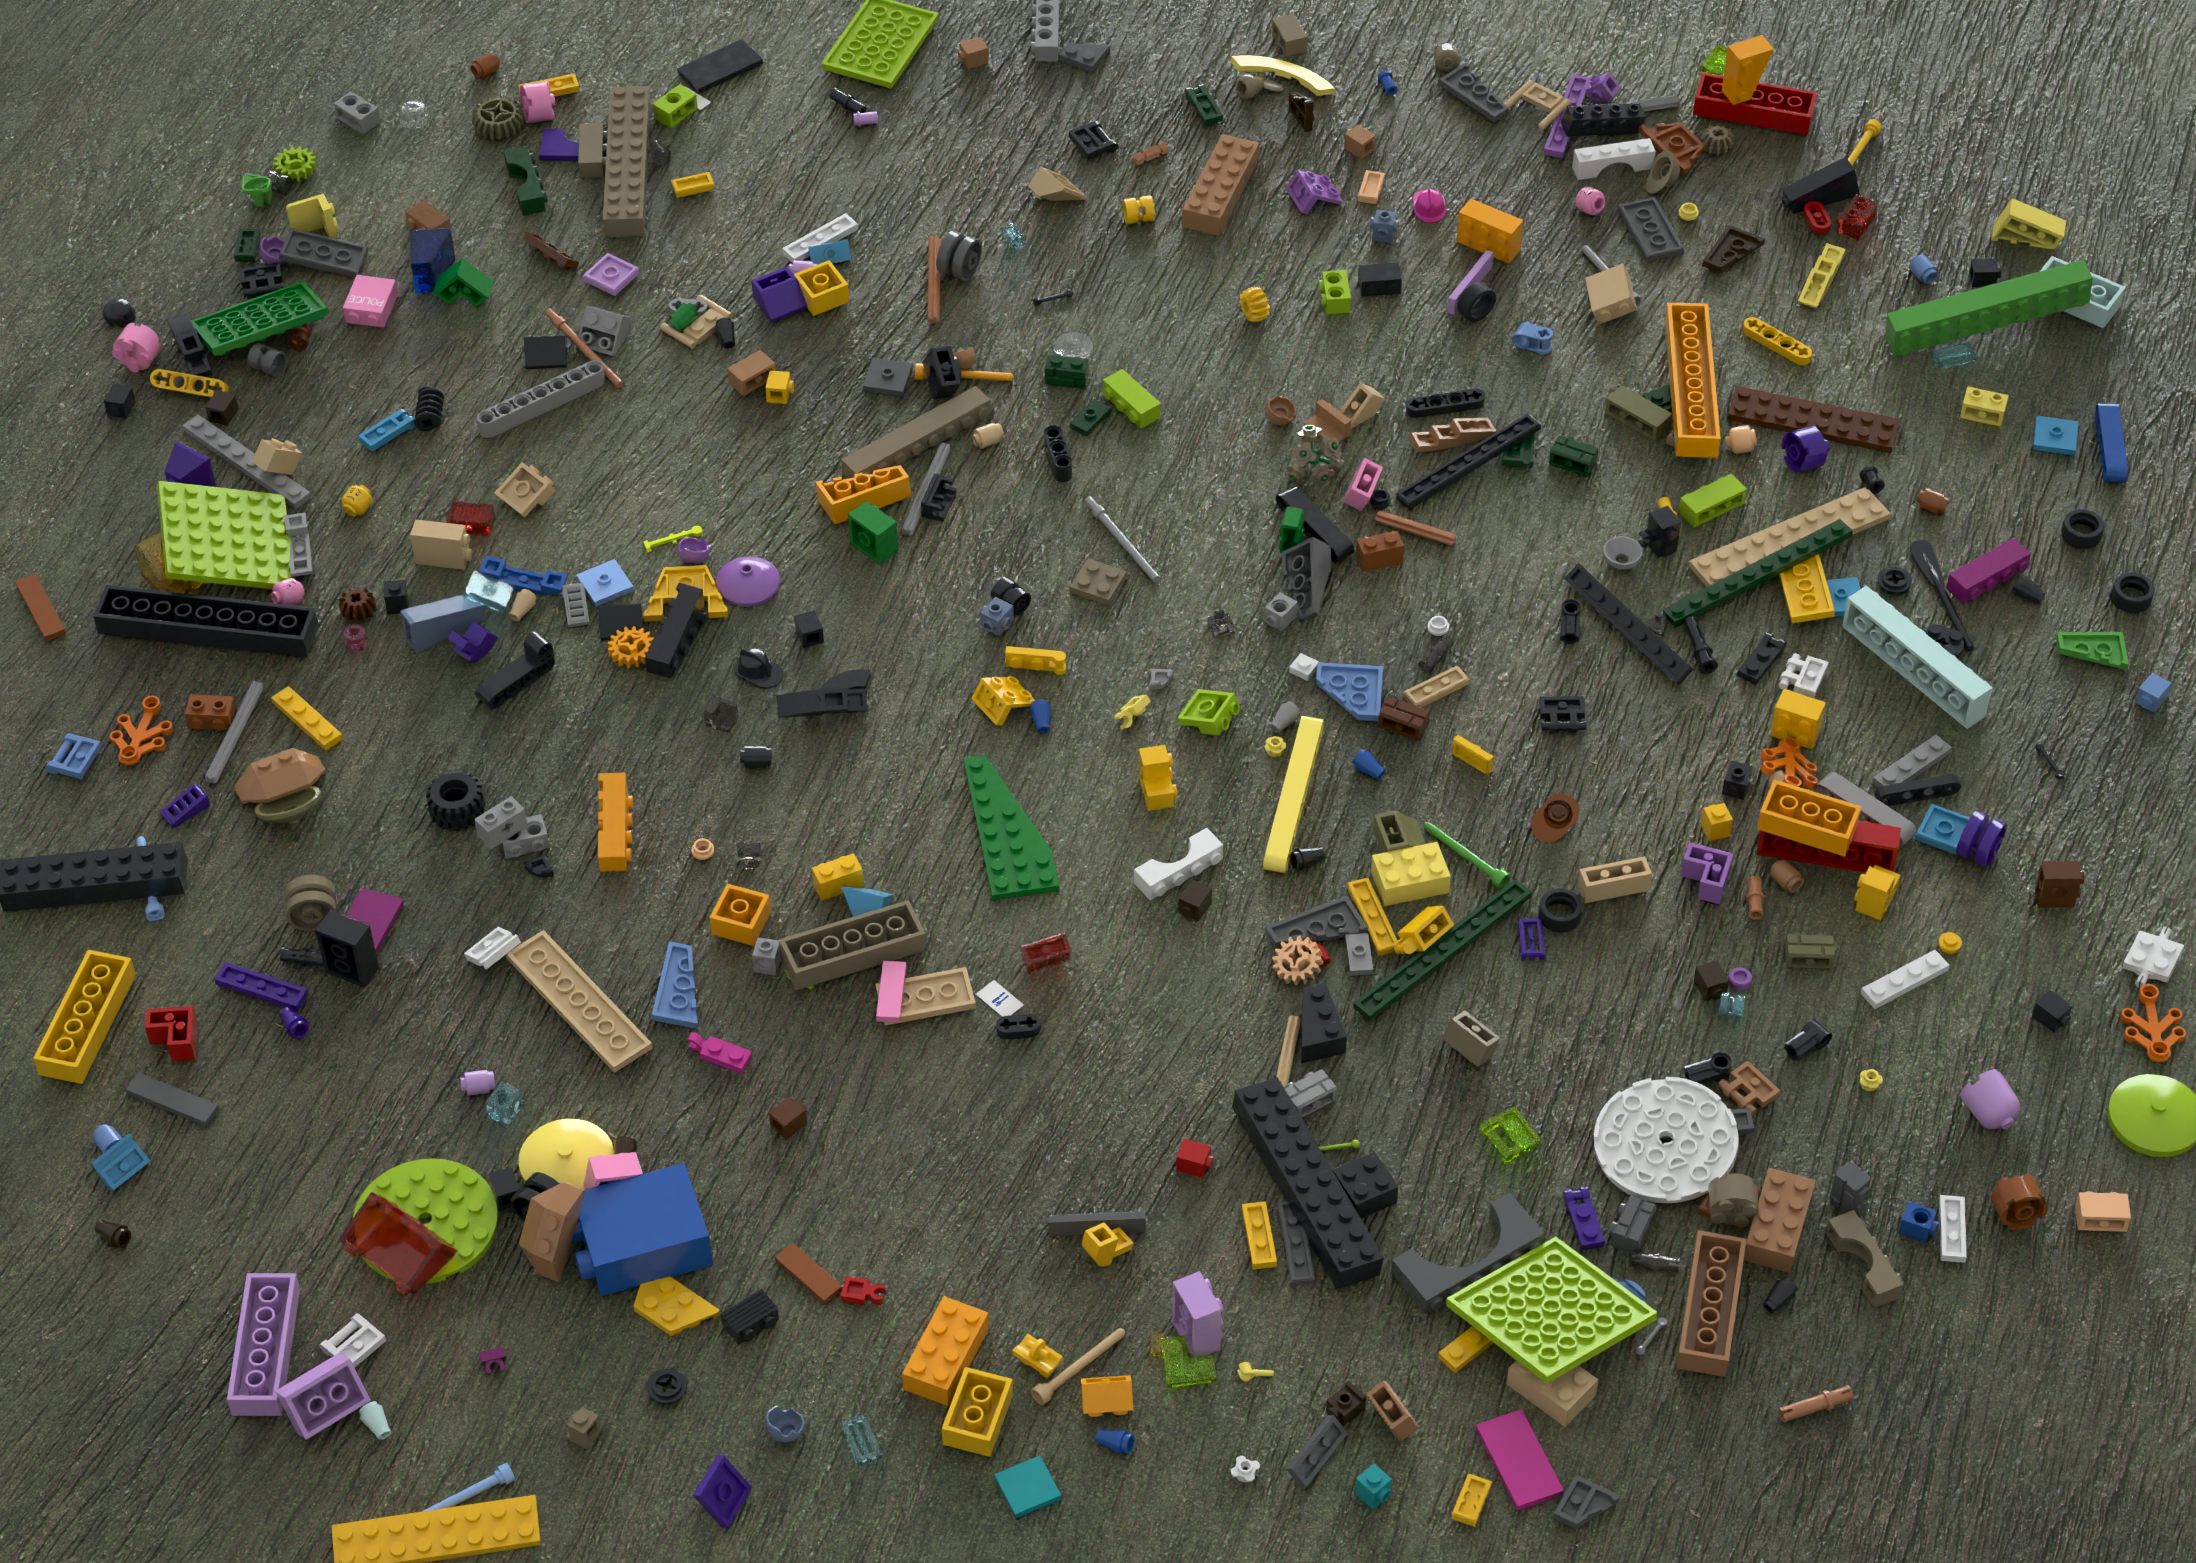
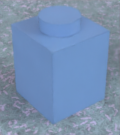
M2152 673L2139 687L2135 703L2155 713L2167 699L2171 682Z

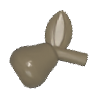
M1257 72V76L1244 74L1236 81L1237 93L1243 99L1254 98L1263 88L1273 92H1282L1285 89L1277 82L1264 80L1265 72Z

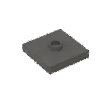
M872 358L863 385V391L904 397L913 369L912 363Z

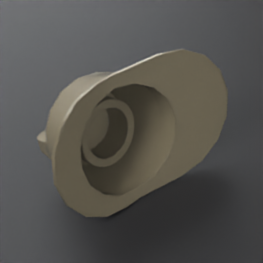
M1665 150L1654 159L1645 185L1648 193H1657L1663 187H1669L1677 180L1680 167L1671 151Z

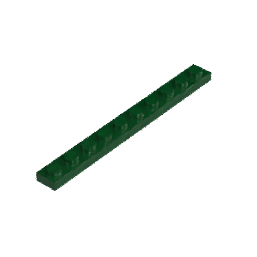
M1838 519L1663 609V616L1676 628L1684 624L1686 618L1697 617L1853 537V530L1841 519Z
M1514 879L1451 927L1425 951L1417 953L1354 1001L1353 1008L1370 1022L1530 899L1532 891Z

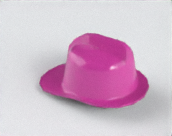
M1429 188L1428 190H1421L1414 195V212L1420 220L1434 223L1443 219L1446 213V206L1442 194Z

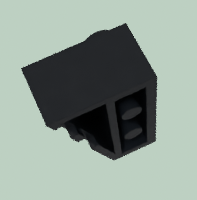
M1326 983L1304 987L1301 1064L1345 1054L1347 1036Z

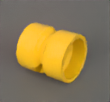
M1151 195L1139 197L1138 200L1135 198L1123 199V213L1126 225L1138 223L1139 220H1142V222L1155 221L1154 203Z

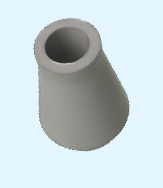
M1287 701L1285 704L1283 703L1269 725L1272 731L1279 734L1283 729L1299 718V708L1290 701Z

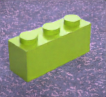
M1123 369L1103 379L1102 393L1104 397L1110 400L1119 411L1128 416L1132 423H1135L1142 429L1161 418V403Z
M1731 473L1681 497L1679 513L1695 528L1745 504L1747 488Z

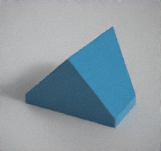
M841 886L853 917L887 907L893 899V894L873 889Z

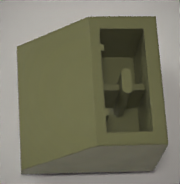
M1398 811L1374 815L1373 833L1381 853L1426 844L1417 820Z

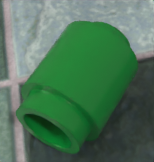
M683 302L671 315L672 318L669 322L681 332L696 320L698 310L690 302L688 304Z

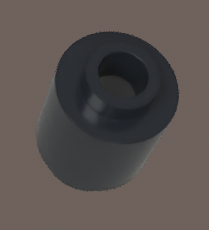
M745 746L744 750H740V763H744L745 768H766V765H772V748H766V746Z

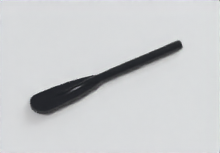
M1925 540L1912 542L1910 553L1928 582L1936 589L1955 629L1962 633L1966 651H1973L1974 646L1943 585L1942 572L1930 543Z

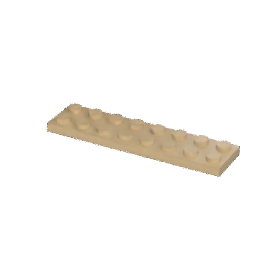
M544 930L506 954L507 960L614 1073L653 1049L652 1043Z

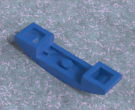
M489 556L484 557L479 569L481 576L498 585L519 592L522 589H527L534 594L540 595L561 593L563 590L562 586L565 585L568 574L547 570L545 575L508 567L506 566V560Z

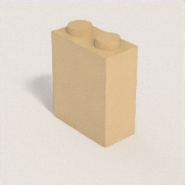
M1623 263L1586 277L1591 309L1599 324L1637 310L1631 278Z
M415 519L410 533L415 564L465 570L467 563L472 559V549H469L470 536L466 532V526Z

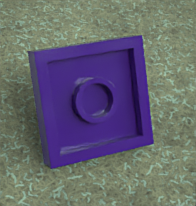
M717 1455L701 1483L697 1485L693 1496L721 1528H729L752 1487L724 1455Z

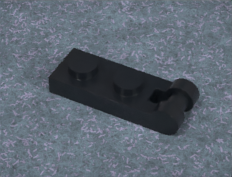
M1767 632L1762 641L1738 669L1737 676L1756 685L1784 651L1787 642L1782 639L1777 640L1773 638L1772 634Z

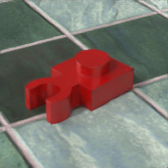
M846 1276L840 1296L841 1301L865 1305L867 1299L876 1305H882L883 1296H877L876 1294H885L886 1286L883 1284L870 1286L869 1279Z

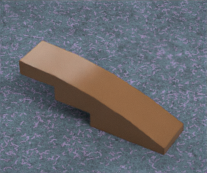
M1488 417L1452 419L1450 425H1432L1429 432H1411L1408 439L1416 452H1428L1476 442L1496 433V430Z

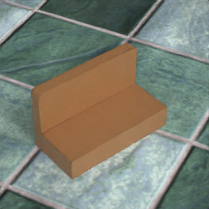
M1323 399L1316 402V415L1305 421V426L1314 425L1322 429V432L1318 433V437L1321 439L1324 437L1329 439L1336 437L1341 442L1350 436L1351 420Z

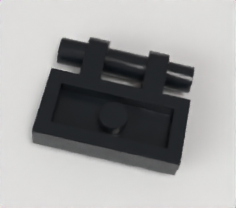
M279 262L239 269L242 288L250 287L249 289H243L244 297L252 296V298H256L258 295L284 288L283 283L275 284L283 282Z
M1584 696L1539 698L1540 718L1550 720V722H1541V730H1550V732H1557L1558 730H1570V732L1586 730V721H1577V719H1585ZM1557 719H1569V721H1557Z

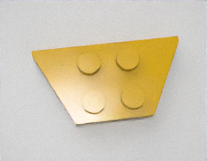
M670 1276L640 1284L633 1306L636 1313L670 1336L678 1334L686 1328L700 1325V1321L710 1317L715 1319L720 1316L718 1308Z

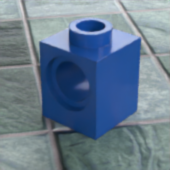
M1909 1201L1901 1219L1898 1233L1926 1243L1929 1235L1934 1236L1939 1223L1935 1221L1937 1211Z

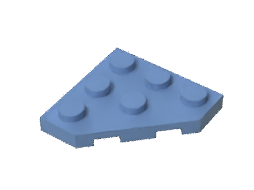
M1317 663V686L1357 720L1379 721L1383 666Z

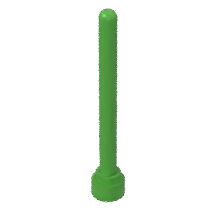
M1426 822L1424 824V829L1489 875L1493 885L1502 889L1509 883L1511 874L1504 869H1494L1432 823Z

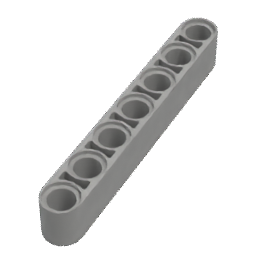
M597 360L590 361L481 411L477 415L479 434L484 438L494 437L600 388L605 384L603 364Z

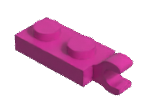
M692 1032L688 1038V1041L691 1042L688 1048L700 1052V1059L740 1074L744 1072L752 1058V1051L709 1036L706 1041L701 1035Z

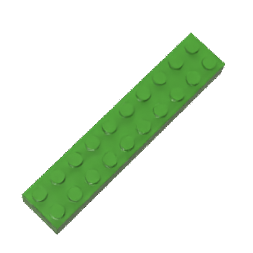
M2080 260L1887 313L1886 340L1893 356L1905 355L1919 349H1927L1930 346L1945 344L1956 339H1964L1968 336L1985 333L1996 328H2004L2014 323H2022L2029 319L2044 317L2047 314L2062 312L2077 306L2081 307L2090 302L2093 278L2085 261Z

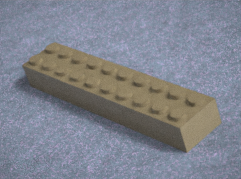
M649 86L610 87L603 206L605 237L645 236L651 115Z

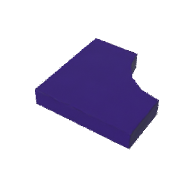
M544 129L539 158L540 160L578 161L579 142L567 139L563 129Z

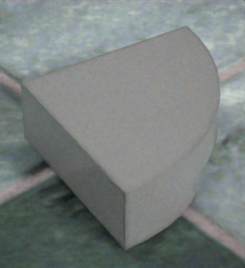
M1151 669L1150 690H1157L1167 686L1173 678V670Z

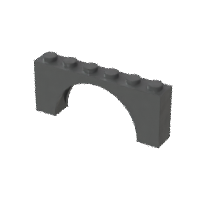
M1511 1193L1490 1203L1489 1218L1496 1227L1499 1241L1493 1252L1484 1260L1466 1267H1444L1427 1261L1412 1248L1392 1259L1391 1274L1425 1314L1432 1310L1440 1309L1446 1303V1298L1544 1243L1545 1232Z

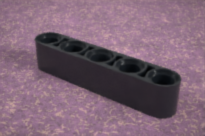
M1294 486L1276 496L1277 505L1283 513L1287 507L1303 509L1305 513L1303 523L1304 534L1309 539L1314 537L1330 545L1332 562L1337 563L1355 552L1351 540L1298 487Z

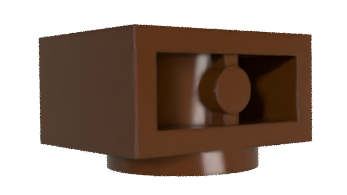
M2042 861L2041 867L2037 872L2038 878L2035 886L2038 908L2075 907L2076 900L2081 895L2080 885L2085 880L2084 870H2080L2079 861Z

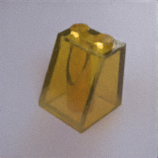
M161 531L134 546L141 575L155 590L187 594L205 584V582L166 578Z

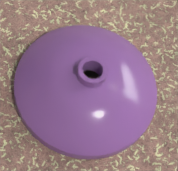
M752 556L740 557L726 563L716 576L718 592L725 601L736 606L750 607L765 603L777 593L780 586V575L776 567L765 559Z

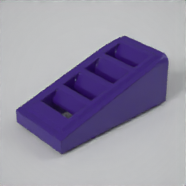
M196 783L162 809L160 815L173 828L210 807V802L207 794ZM174 812L177 816L173 817L171 813Z

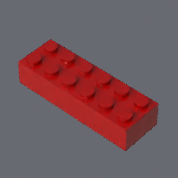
M1702 72L1695 95L1693 115L1809 135L1815 111L1817 92L1758 82L1750 100L1733 105L1722 92L1724 76Z
M1859 821L1845 856L1760 830L1757 855L1865 873L1869 866L1874 868L1877 865L1894 872L1901 828Z

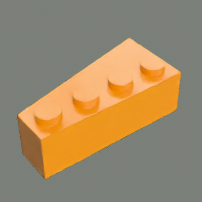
M901 465L874 470L873 474L870 475L858 473L854 474V478L842 480V477L833 478V482L823 483V480L815 482L818 502L834 524L848 520V514L865 501L873 506L882 508L912 496L909 476Z
M626 772L599 773L598 861L600 872L627 871V862L632 861L631 848H628V844H632V831L629 830V827L633 826L632 813H629V809H633V796L628 794Z

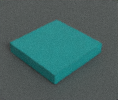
M1041 1456L994 1474V1479L1015 1519L1061 1500V1493Z

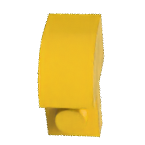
M1104 1222L1085 1230L1082 1239L1083 1249L1097 1265L1102 1267L1111 1265L1114 1257L1132 1250L1134 1244L1120 1227L1111 1230Z

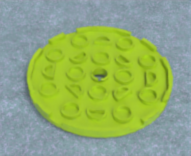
M445 1159L414 1160L386 1171L365 1189L354 1210L352 1220L353 1236L363 1260L380 1275L406 1284H411L412 1281H426V1284L445 1281L446 1277L460 1272V1274L465 1272L485 1255L497 1233L498 1207L489 1184L471 1168ZM429 1217L432 1219L429 1223L421 1224L419 1220Z

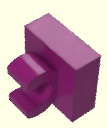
M504 1347L479 1352L481 1363L487 1362L485 1369L488 1374L491 1373L490 1365L493 1362H497L500 1365L501 1371L504 1370V1362L501 1360V1358L506 1357Z

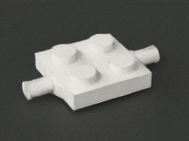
M2163 927L2159 936L2139 931L2125 958L2123 968L2139 975L2135 982L2138 988L2139 985L2141 988V986L2146 984L2148 979H2156L2168 983L2184 950L2183 944L2168 940L2172 933L2169 927L2168 929Z

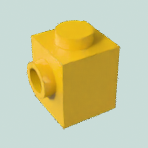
M770 370L766 384L767 402L787 404L789 394L794 391V381H791L790 372Z
M1725 803L1703 808L1701 827L1709 842L1730 837L1733 818Z

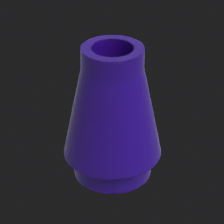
M285 1007L280 1011L279 1016L289 1036L302 1038L307 1034L309 1030L307 1019L294 1012L290 1007Z

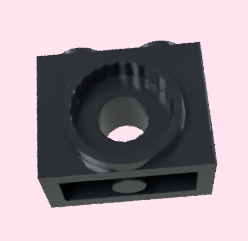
M951 346L931 348L923 360V366L932 398L952 397L961 385L959 361L956 356H953Z

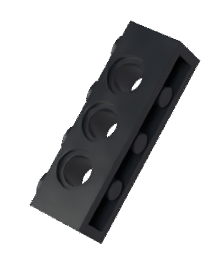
M1640 103L1567 106L1561 124L1566 137L1638 134L1639 126L1643 124L1645 115Z

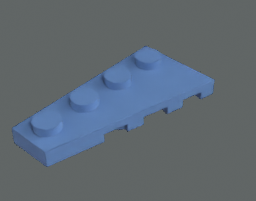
M669 941L651 1020L697 1029L692 946Z

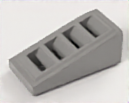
M581 582L563 585L568 627L589 625L584 584ZM584 614V616L572 617V618H571V616Z

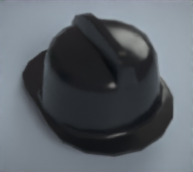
M757 648L741 650L739 660L734 665L736 675L761 688L774 687L783 679L781 667L768 659L765 652Z

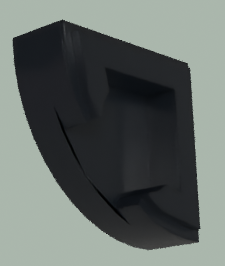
M545 855L524 862L525 869L534 876H554Z

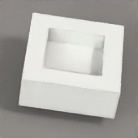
M1300 653L1290 665L1289 673L1309 681L1317 671V663L1319 661Z

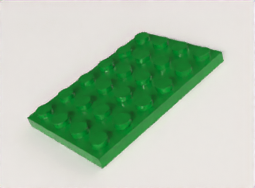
M301 281L194 319L191 322L198 337L214 356H220L228 353L229 350L244 348L251 342L263 341L268 336L283 334L290 328H299L307 322L319 321L324 316L329 315V311L316 294Z

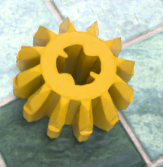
M1251 287L1240 294L1241 300L1239 303L1241 304V310H1243V315L1246 316L1248 321L1259 322L1267 318L1270 306L1266 293H1263L1261 288Z

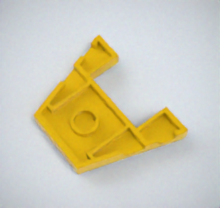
M707 565L664 567L655 586V592L648 602L649 606L643 613L644 622L662 621L663 605L669 604L671 598L676 599L678 595L676 587L680 582L703 589L704 602H708L709 618L728 617V609L723 603L722 596L716 588Z

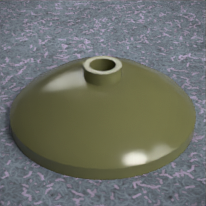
M311 786L268 803H259L255 808L256 816L267 822L296 823L318 804L321 792L319 788Z

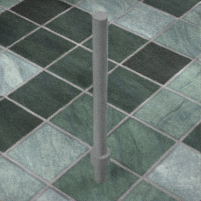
M1088 496L1085 499V503L1092 510L1094 517L1102 521L1154 583L1158 582L1160 576L1108 517L1107 511L1103 506L1098 505L1091 496Z

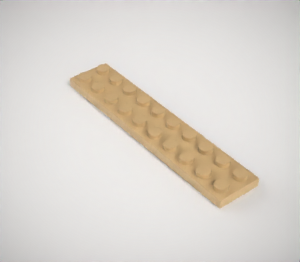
M1864 487L1689 561V567L1707 587L1838 519H1841L1853 530L1854 535L1889 520L1891 513L1870 490Z

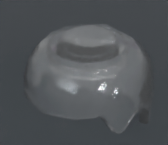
M415 100L404 103L399 110L401 125L407 128H419L427 124V107L422 102Z

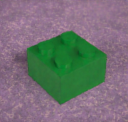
M867 501L848 514L850 544L878 564H882L898 551L897 523L891 516H887L877 506H873Z

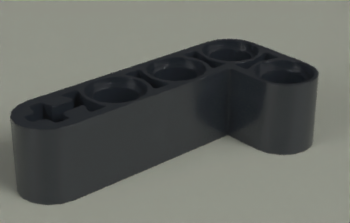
M532 632L525 638V653L477 687L475 691L476 697L491 709L499 707L547 674L554 667L553 646L538 632Z

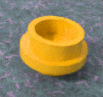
M1946 932L1939 937L1938 944L1944 953L1954 954L1961 948L1962 940L1957 934Z

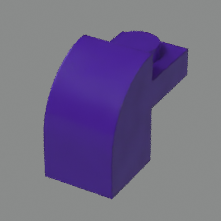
M472 622L464 636L452 631L448 639L455 643L453 645L456 648L454 651L469 662L479 661L488 654L499 638L475 622Z

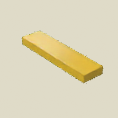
M1369 878L1348 882L1347 890L1357 912L1368 927V936L1377 955L1381 956L1395 952L1394 945L1398 940Z

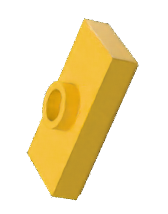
M710 172L671 180L676 198L715 190Z
M1459 735L1453 739V755L1486 775L1492 771L1494 756Z
M1468 1473L1451 1519L1475 1527L1491 1489L1492 1481Z

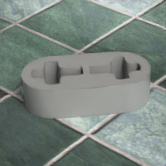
M678 298L669 303L670 315L683 302L686 304L690 302L696 309H699L696 313L698 315L696 319L708 311L707 303L700 299Z

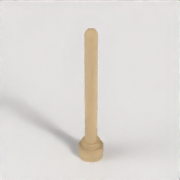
M1122 1328L1117 1329L1050 1382L1036 1385L1031 1389L1033 1399L1041 1406L1051 1400L1054 1390L1125 1336V1330Z

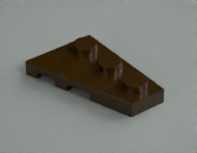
M1728 225L1703 259L1702 266L1721 273L1763 246L1765 238Z

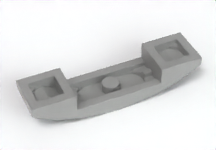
M306 513L284 516L286 533L290 535L291 542L289 559L291 577L313 574Z

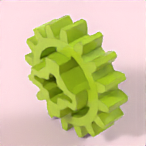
M293 146L290 150L283 149L284 153H277L278 157L274 158L273 163L277 176H281L282 180L289 178V182L293 179L300 181L301 177L307 179V174L313 175V170L317 169L316 156H314L313 151L309 152L308 148L302 150L301 146L297 149H294Z

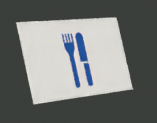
M995 980L976 993L979 998L1001 1016L1012 1015L1024 1006Z

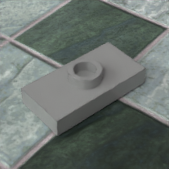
M1368 933L1346 934L1345 944L1350 976L1372 975L1373 964Z

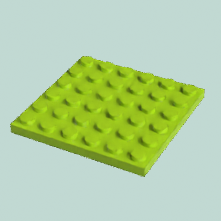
M158 481L157 494L167 579L273 589L275 583L288 578L295 579V576L291 577L290 572L291 542L290 535L286 533L284 516L287 515L285 497L282 494Z
M1557 1237L1550 1239L1446 1298L1447 1307L1546 1384L1657 1320V1312Z

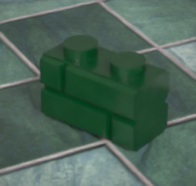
M1048 354L1045 364V384L1086 388L1089 377V359L1078 356L1068 357L1059 354Z
M1559 435L1550 450L1549 464L1588 477L1597 462L1598 448L1591 444H1584L1575 441L1573 438Z

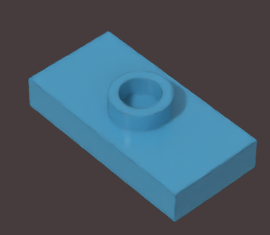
M848 240L808 247L810 261L814 262V264H821L828 260L831 263L851 260Z

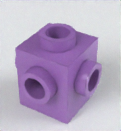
M1607 72L1600 76H1593L1589 80L1590 84L1585 91L1597 105L1602 102H1609L1620 88V85L1612 74Z

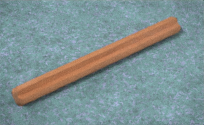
M938 235L929 237L927 319L930 324L939 322L940 273L936 267V260L941 240Z

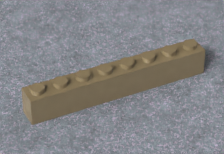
M978 387L970 388L841 459L842 474L849 479L854 478V474L870 475L873 474L874 470L903 464L905 461L991 414V399Z

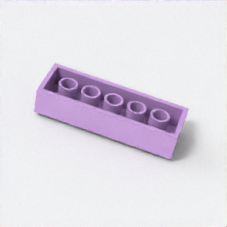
M247 1273L227 1396L232 1416H282L283 1405L275 1391L286 1385L300 1295L296 1273Z

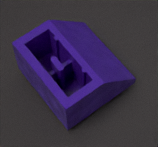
M788 266L751 280L753 299L771 322L807 308L797 278Z

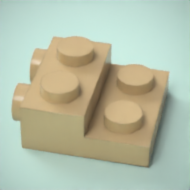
M522 462L494 494L525 518L537 504L543 506L556 490L552 487L554 483L547 476L542 478L539 475L540 472L533 465L528 467Z

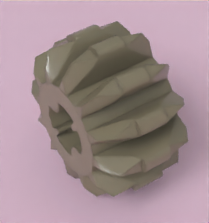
M1718 124L1715 127L1709 125L1708 129H1704L1701 137V142L1705 145L1704 152H1709L1710 155L1716 154L1717 156L1719 154L1726 155L1727 152H1731L1734 144V134H1732L1731 129H1726L1725 125L1720 127Z

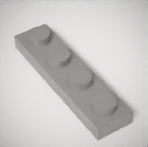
M1934 735L1874 776L1872 783L1880 788L1885 785L1911 781L1949 755L1952 747L1939 736Z

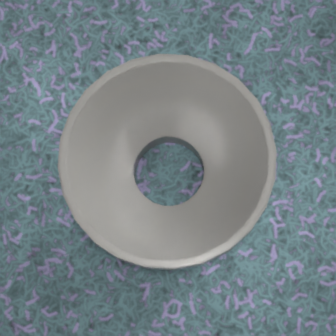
M1618 536L1611 538L1605 543L1603 556L1610 566L1618 570H1625L1638 565L1643 550L1636 540L1630 537ZM1622 557L1627 559V562L1619 563L1616 559Z

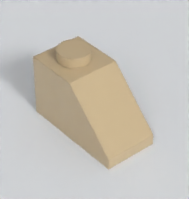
M1359 383L1339 412L1351 420L1352 429L1373 417L1386 399L1373 387Z

